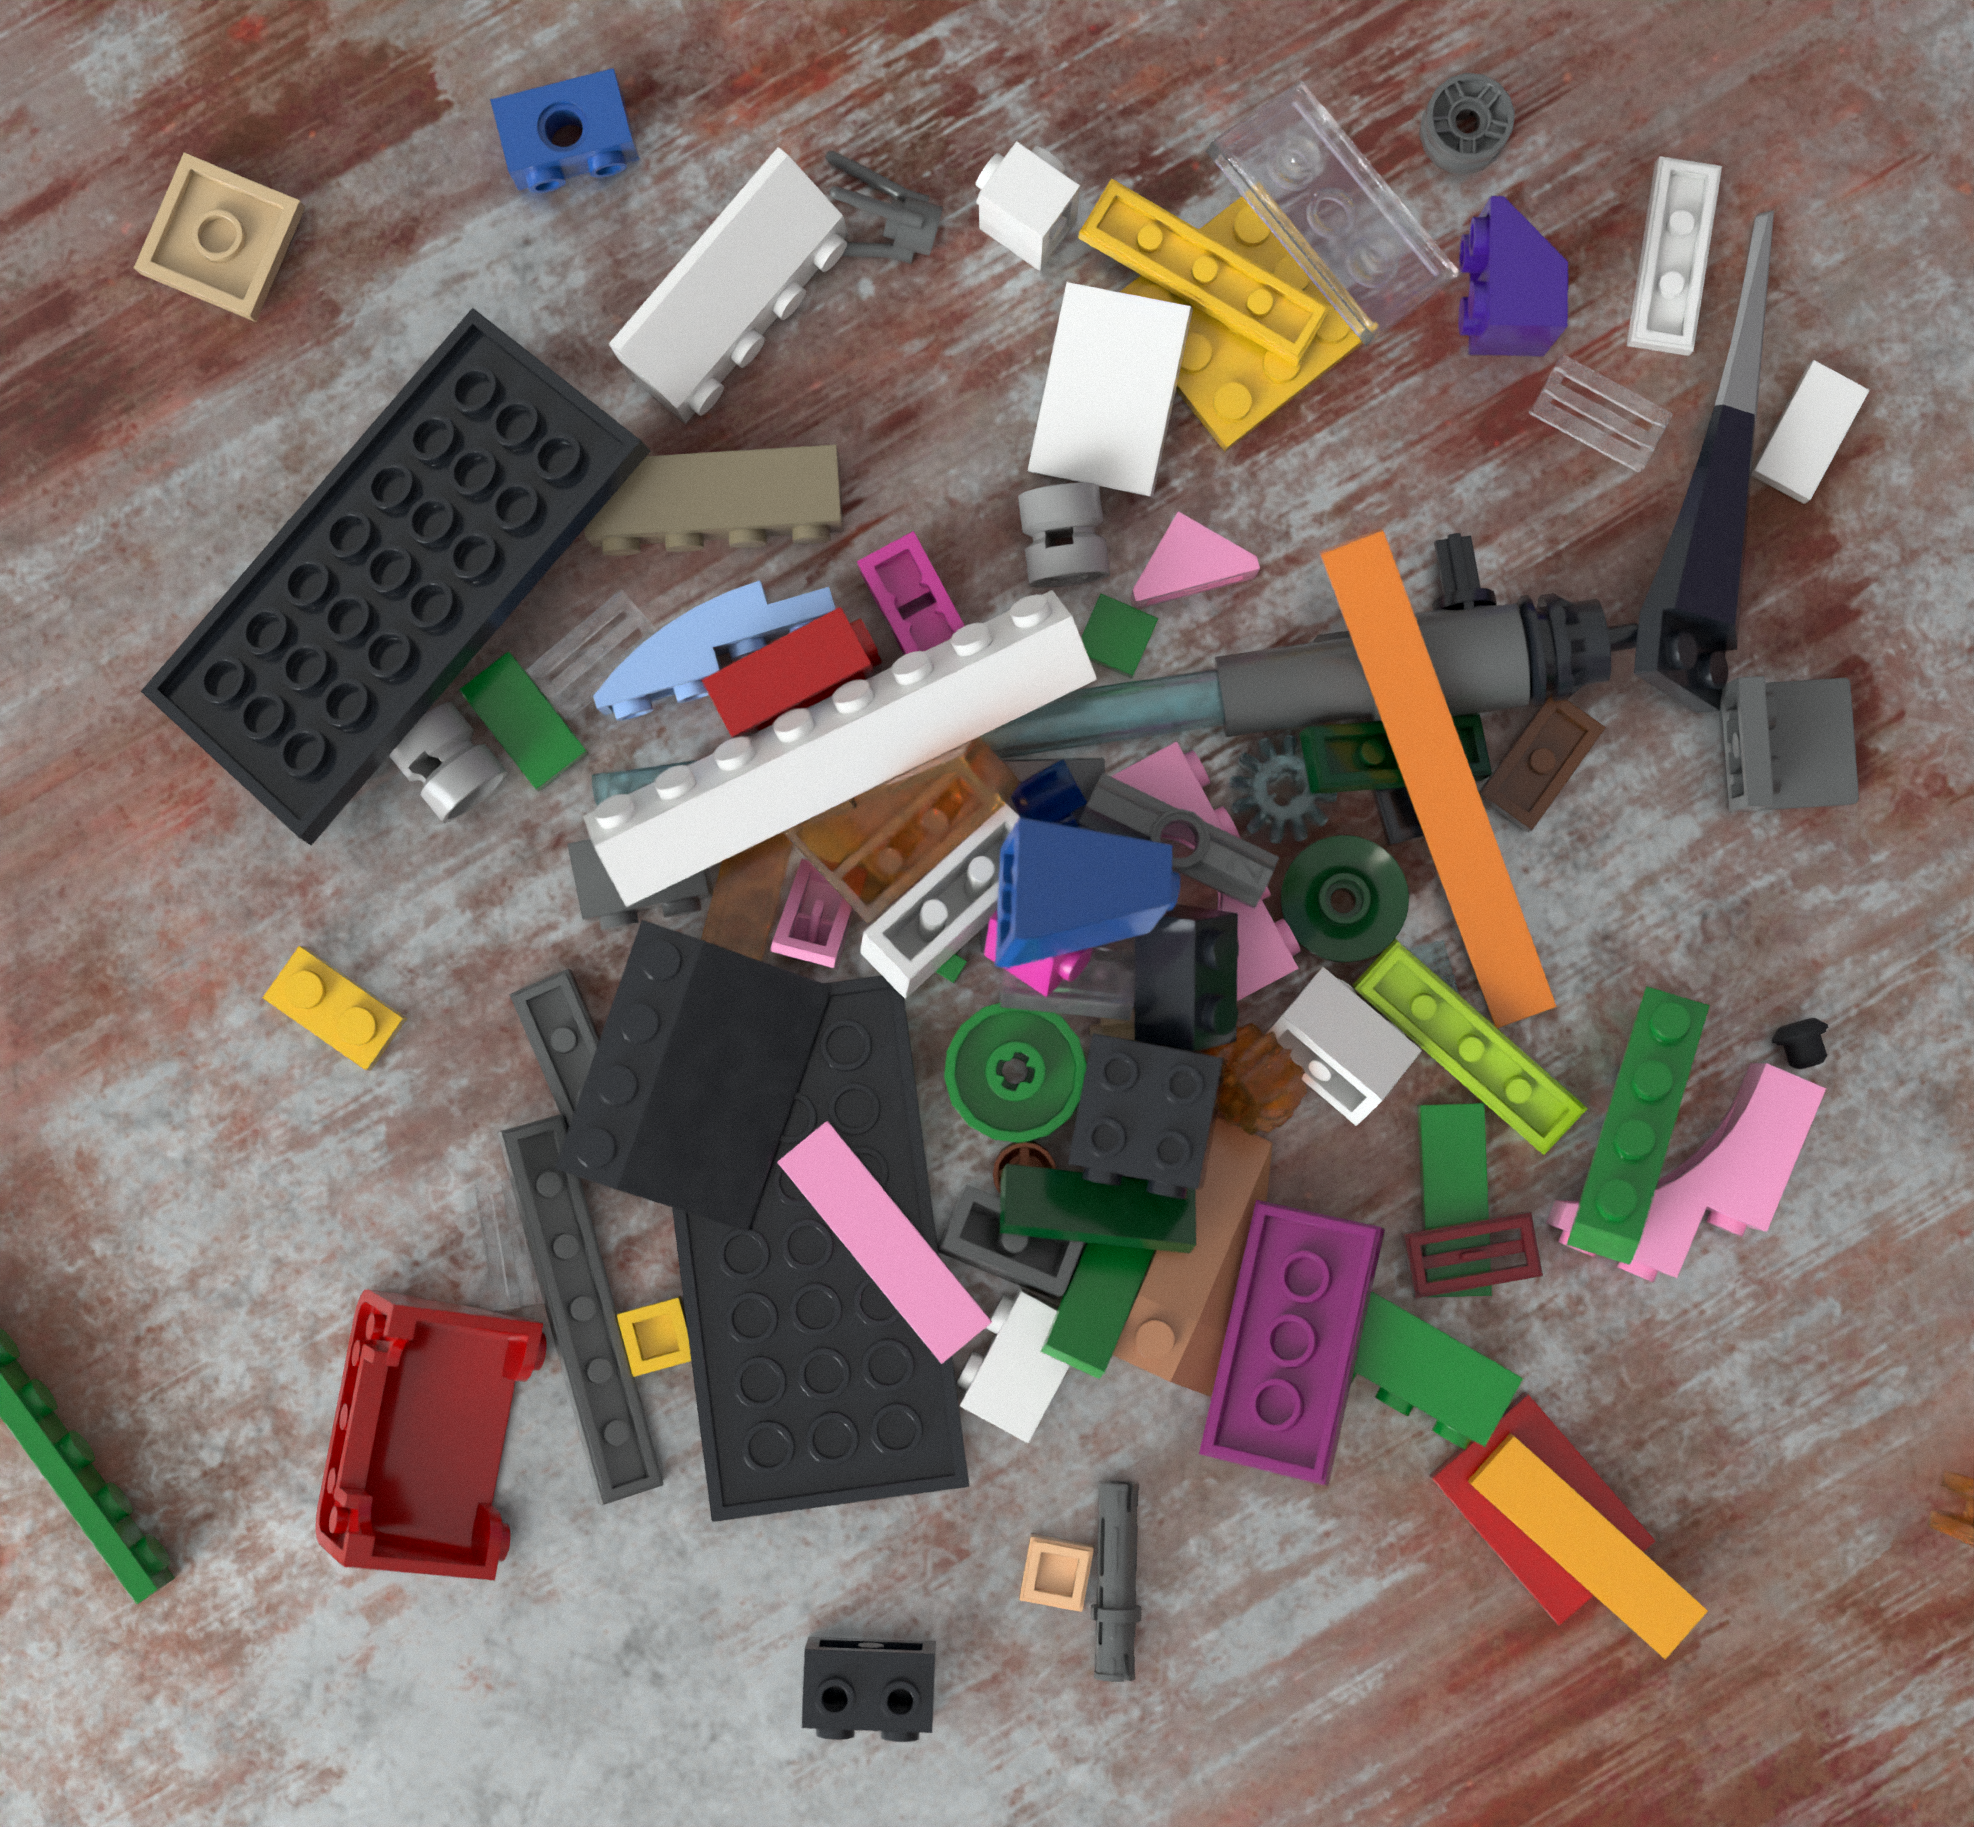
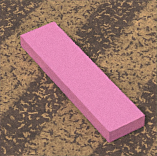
M829 1121L822 1124L777 1161L941 1364L992 1323V1320Z

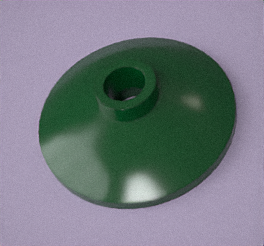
M1337 835L1314 842L1296 856L1283 879L1280 903L1284 920L1290 927L1297 942L1303 948L1325 960L1351 963L1375 956L1388 947L1397 937L1407 917L1409 891L1401 867L1384 848L1362 837ZM1337 891L1348 892L1354 900L1353 909L1347 913L1337 912L1331 905L1333 893Z

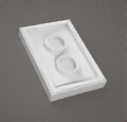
M1067 282L1028 471L1081 483H1094L1100 487L1153 497L1193 308L1187 305Z

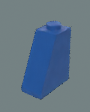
M1019 818L1000 848L995 966L1012 968L1150 933L1167 910H1173L1178 899L1180 876L1178 872L1172 871V845Z

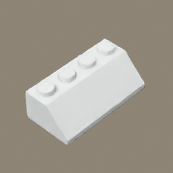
M778 147L609 343L628 376L685 424L695 412L700 416L708 412L720 398L724 390L721 382L736 365L741 368L745 367L759 353L765 342L762 334L777 317L785 320L798 308L806 294V290L803 288L804 285L818 269L826 272L840 259L846 249L847 242L844 239L848 235L843 215L790 156Z

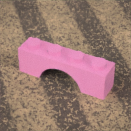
M1177 741L1111 776L1177 809L1192 811L1201 817L1203 821L1240 838L1236 826L1226 809L1221 806L1213 810L1202 788L1210 784V780L1194 750L1183 754ZM1175 823L1163 828L1160 838L1180 842L1194 851L1196 845L1195 835L1186 825ZM1268 886L1254 909L1217 891V910L1238 913L1237 1001L1299 969L1293 956L1300 953L1301 950L1294 934L1283 918L1274 923L1262 901L1271 896Z

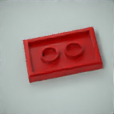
M1524 1392L1507 1407L1485 1447L1471 1440L1466 1450L1462 1448L1457 1450L1434 1470L1429 1477L1550 1617L1560 1626L1594 1595L1468 1482L1470 1477L1509 1433L1524 1444L1642 1552L1656 1541L1530 1395Z

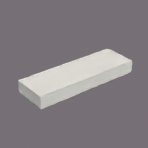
M1661 156L1655 162L1627 346L1689 356L1694 351L1722 166Z

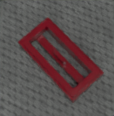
M1529 1211L1401 1233L1403 1245L1406 1247V1261L1411 1275V1289L1414 1298L1543 1276L1532 1213ZM1520 1228V1239L1424 1256L1421 1254L1420 1245ZM1522 1252L1525 1255L1526 1264L1426 1281L1425 1269Z

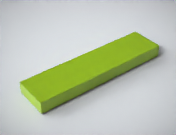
M1396 938L1352 985L1359 994L1543 1155L1551 1149L1588 1109L1584 1103Z

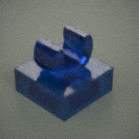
M1064 759L1007 790L1020 818L1079 828L1072 811L1087 804V801Z

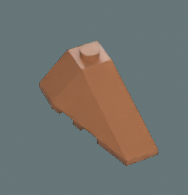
M1216 1118L1204 1187L1196 1189V1246L1191 1253L1154 1250L1112 1354L1113 1356L1169 1382L1212 1397L1256 1200L1267 1201L1273 1142L1221 1118Z

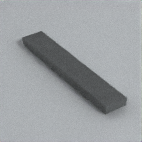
M563 1114L498 1131L497 1134L598 1503L605 1505L663 1486L664 1483L635 1377H633L617 1319L616 1307L581 1179L578 1176L555 1169L567 1135Z

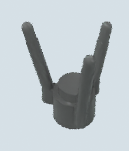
M828 151L825 157L829 163L895 198L890 204L838 186H833L830 189V196L832 198L886 217L887 221L883 236L895 239L894 244L847 242L842 256L893 258L910 264L914 252L930 256L943 207L929 203L928 195L908 190L852 159H848L835 151Z

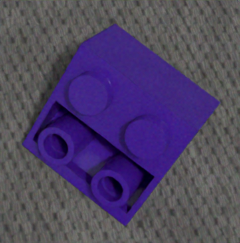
M1490 196L1479 217H1472L1470 233L1462 234L1459 268L1461 273H1470L1469 297H1461L1458 316L1459 334L1469 335V355L1544 356L1568 327V261L1504 196Z

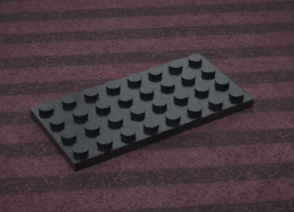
M472 308L141 692L298 838L312 846L651 451L633 433Z
M882 975L823 983L831 986L832 990L749 1231L672 1208L712 1522L965 1488L970 1485L953 1356L943 1364L939 1362L777 1163V1161L822 1124L829 1121L939 1256L905 998Z

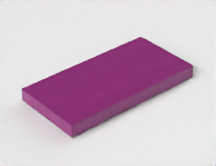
M1256 1200L1199 1450L1200 1455L1329 1486L1384 1237V1228Z

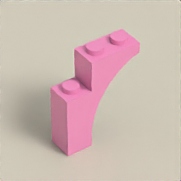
M1750 1063L1730 1109L1716 1130L1685 1162L1659 1178L1641 1241L1630 1265L1619 1262L1617 1267L1653 1283L1658 1272L1677 1278L1706 1209L1710 1211L1706 1220L1707 1223L1743 1237L1746 1227L1767 1232L1826 1088L1767 1063ZM1555 1200L1546 1224L1562 1230L1558 1242L1563 1245L1567 1244L1579 1201ZM1566 1245L1589 1256L1595 1257L1594 1253Z

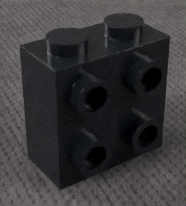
M1093 1033L1068 1164L1084 1167L1082 1179L1098 1183L1121 1186L1123 1175L1148 1179L1147 1192L1168 1197L1185 1199L1187 1188H1203L1228 1059Z

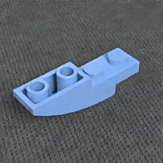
M759 580L728 591L694 607L662 627L639 645L610 674L593 696L596 708L604 715L615 713L616 720L623 721L652 712V701L676 695L678 703L694 701L709 696L702 679L722 669L719 659L720 655L730 653L732 661L740 660L767 646V641L784 637L835 610L836 607L830 588L825 587L769 604L765 589Z

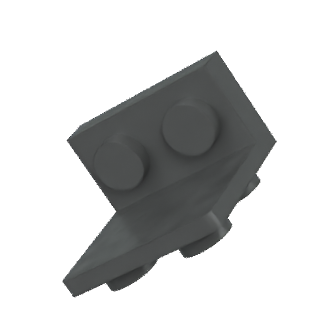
M1765 676L1739 677L1722 688L1721 705L1729 813L1845 806L1858 802L1859 791L1851 685L1847 678L1765 683Z

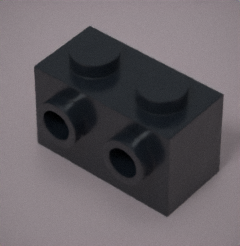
M1177 904L1172 911L1167 910L1150 933L1135 936L1136 1041L1189 1051H1198L1237 1042L1238 913Z
M808 1637L804 1650L802 1728L816 1729L817 1737L831 1740L853 1738L855 1730L881 1731V1739L892 1742H912L919 1740V1733H932L936 1641Z

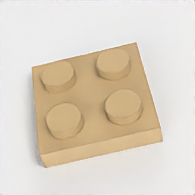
M183 153L134 269L143 276L256 322L306 207L298 199Z

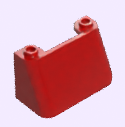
M370 1289L362 1292L354 1313L316 1513V1539L319 1545L340 1565L348 1568L495 1581L498 1562H503L507 1557L511 1533L509 1524L502 1522L501 1514L492 1505L515 1381L526 1382L533 1371H539L542 1368L545 1360L547 1340L542 1332L543 1323L534 1318Z

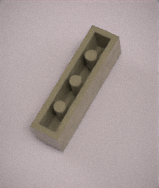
M837 445L646 456L584 528L585 537L593 547H602V554L608 556L638 554L641 552L640 544L665 543L667 551L690 552L704 549V540L729 539V546L734 548L767 545V536L792 535L793 543L797 544L828 542L831 540L830 532H844L840 457Z

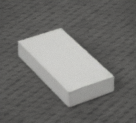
M1813 360L1804 371L1752 468V476L1803 504L1810 501L1870 390Z

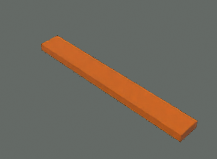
M1378 528L1319 551L1493 1024L1500 1028L1557 1007L1384 530Z

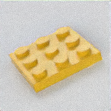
M1257 184L1199 230L1331 307L1297 367L1141 275L1120 291L1121 293L1187 305L1193 308L1176 392L1224 452L1371 338L1375 332L1373 327Z

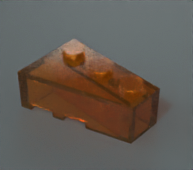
M977 737L782 833L868 924L1003 807L1021 782L980 737Z

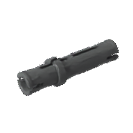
M1117 1480L1099 1481L1098 1584L1096 1604L1091 1605L1090 1614L1091 1620H1096L1094 1679L1109 1682L1135 1680L1134 1642L1136 1622L1141 1621L1142 1607L1136 1605L1139 1483Z

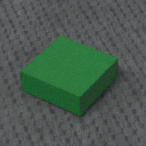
M1100 593L1081 636L1089 660L1132 679L1159 618Z

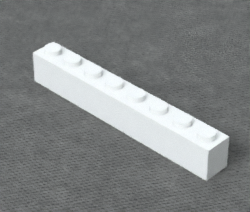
M1051 590L1043 595H1030L1017 601L1010 611L985 623L966 625L957 630L951 639L927 651L911 652L900 657L891 668L866 680H854L842 685L834 692L833 696L806 709L797 708L782 714L773 725L748 737H736L727 740L713 754L688 766L680 765L669 768L662 772L655 782L628 795L618 794L611 796L601 802L595 811L584 815L583 818L596 852L625 906L628 907L1097 680V677L1073 617L1054 591Z

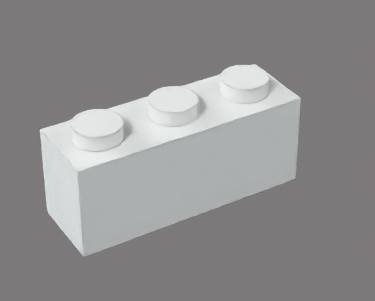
M1006 803L863 932L860 953L905 999L988 924L990 917L998 909L1000 848L1020 818Z

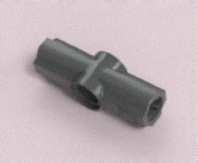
M1104 773L1101 774L1078 825L1091 831L1161 843V832L1166 826L1175 823L1186 825L1195 835V849L1186 858L1172 857V871L1187 876L1253 909L1257 906L1279 860L1278 856L1203 821L1201 817L1192 811L1177 809Z

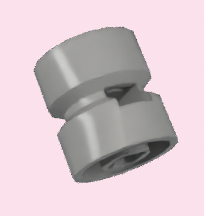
M1066 483L1040 487L1018 495L1022 533L1033 538V543L1025 548L1029 586L1035 588L1064 587L1090 583L1110 576L1106 539L1095 533V529L1103 523L1099 485L1094 483ZM1073 538V544L1055 545V539Z
M452 702L443 703L424 714L389 755L410 782L422 781L424 783L420 795L443 823L451 822L471 810L490 795L508 775L506 769L486 744L473 745L471 740L475 731Z

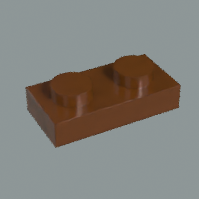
M1549 693L1545 699V704L1538 708L1492 775L1480 789L1481 799L1526 832L1532 831L1606 727L1569 700L1555 702L1552 693Z

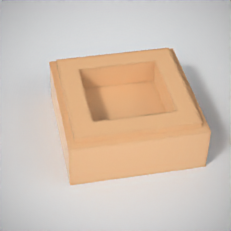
M1030 1533L1019 1600L1082 1612L1094 1546L1092 1544Z

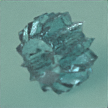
M1287 735L1284 738L1280 756H1277L1273 743L1268 738L1261 739L1257 745L1263 764L1247 753H1242L1237 759L1240 767L1250 774L1252 778L1232 776L1228 780V787L1230 789L1248 792V797L1239 799L1231 805V811L1236 815L1242 814L1251 808L1257 815L1248 822L1245 828L1246 832L1250 835H1254L1264 822L1267 821L1271 823L1268 834L1269 842L1271 844H1279L1284 835L1285 823H1287L1293 838L1300 842L1308 837L1307 828L1302 816L1313 825L1318 827L1324 826L1328 821V817L1313 803H1334L1337 800V793L1311 795L1303 754L1301 758L1294 756L1297 745L1295 736ZM1280 774L1289 776L1292 779L1288 784L1289 787L1295 784L1298 787V795L1292 796L1286 801L1284 806L1272 801L1277 794L1274 793L1269 796L1266 784H1273Z

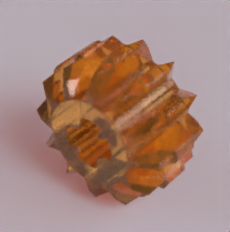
M1249 1023L1243 1028L1237 1026V1042L1211 1047L1203 1053L1228 1059L1218 1110L1225 1115L1229 1126L1239 1123L1244 1132L1251 1136L1258 1131L1269 1134L1276 1127H1281L1293 1116V1111L1301 1104L1302 1098L1308 1092L1304 1082L1301 1080L1305 1070L1302 1066L1293 1062L1290 1057L1292 1049L1283 1048L1277 1042L1276 1034L1273 1031L1264 1035L1259 1027L1253 1023Z

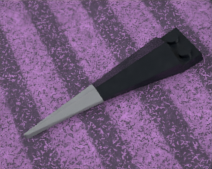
M1774 210L1759 213L1755 217L1737 318L1715 406L1682 508L1639 613L1634 674L1696 713L1720 711L1722 688L1725 687L1728 680V664L1725 653L1729 650H1737Z

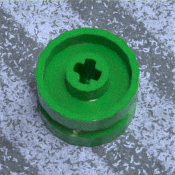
M1007 1000L981 1008L960 1025L947 1049L944 1079L951 1104L969 1127L993 1140L1023 1143L1048 1136L1072 1116L1080 1101L1087 1064L1078 1036L1062 1016L1038 1003ZM1013 1058L1022 1060L1028 1070L1026 1078L1017 1084L1008 1082L1002 1073L1004 1064Z

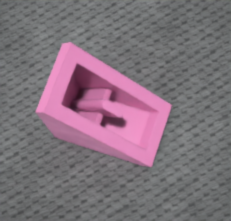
M1178 511L1135 584L1130 597L1131 605L1136 609H1142L1255 579L1260 570L1257 556Z
M801 859L772 941L771 952L838 970L863 874Z

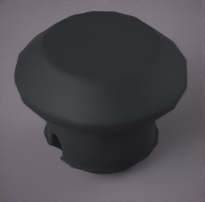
M1817 1018L1797 1021L1779 1027L1772 1038V1043H1776L1777 1046H1784L1789 1066L1799 1070L1823 1063L1828 1055L1821 1034L1827 1032L1826 1029L1829 1027L1828 1024Z

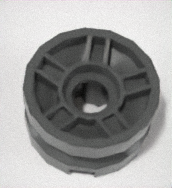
M1464 73L1447 79L1436 88L1421 117L1419 136L1426 155L1434 165L1449 173L1467 175L1484 170L1497 159L1513 131L1515 112L1510 96L1500 83L1483 74ZM1470 115L1477 120L1474 125L1475 132L1470 134L1461 132L1456 126V120H1467Z

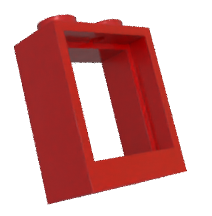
M839 607L702 679V682L731 737H748L773 725L778 717L790 710L797 708L806 709L833 696L839 687L848 682L866 680L875 676L873 668L882 664V661L878 655V649L862 619L859 618L849 623L842 608Z

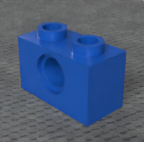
M614 68L490 99L508 172L518 190L528 188L532 193L550 192L564 186L566 178L590 173L592 177L597 178L608 177L624 171L627 168L626 163L640 160L622 89ZM575 125L583 129L580 139L571 146L559 147L552 144L554 134L563 126Z

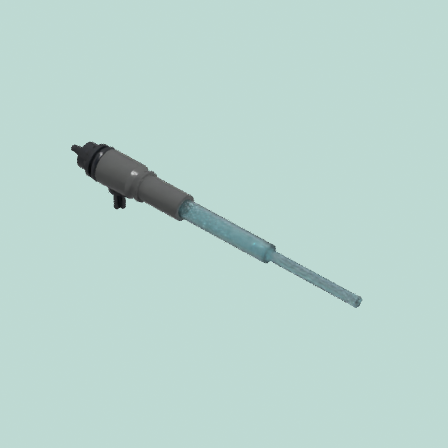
M1461 533L1449 534L1447 539L1434 542L1443 595L1432 603L1433 611L1414 613L1451 717L1526 707L1529 702L1535 707L1545 704L1546 691H1549L1550 694L1552 693L1555 702L1568 700L1584 685L1604 683L1610 680L1611 652L1636 648L1638 624L1635 622L1607 627L1605 614L1598 599L1571 602L1551 593L1540 595L1537 608L1534 607L1529 595L1521 596L1514 604L1497 605L1494 591L1488 588H1481L1471 535L1461 537ZM1349 631L1317 635L1311 643L1217 656L1214 658L1215 669L1074 690L913 768L912 772L1218 726L1224 727L1226 737L1367 716H1370L1372 722L1382 720ZM698 760L612 773L592 774V789L595 803L598 806L611 796L618 794L628 795L655 782L656 778L667 769L680 765L688 766Z

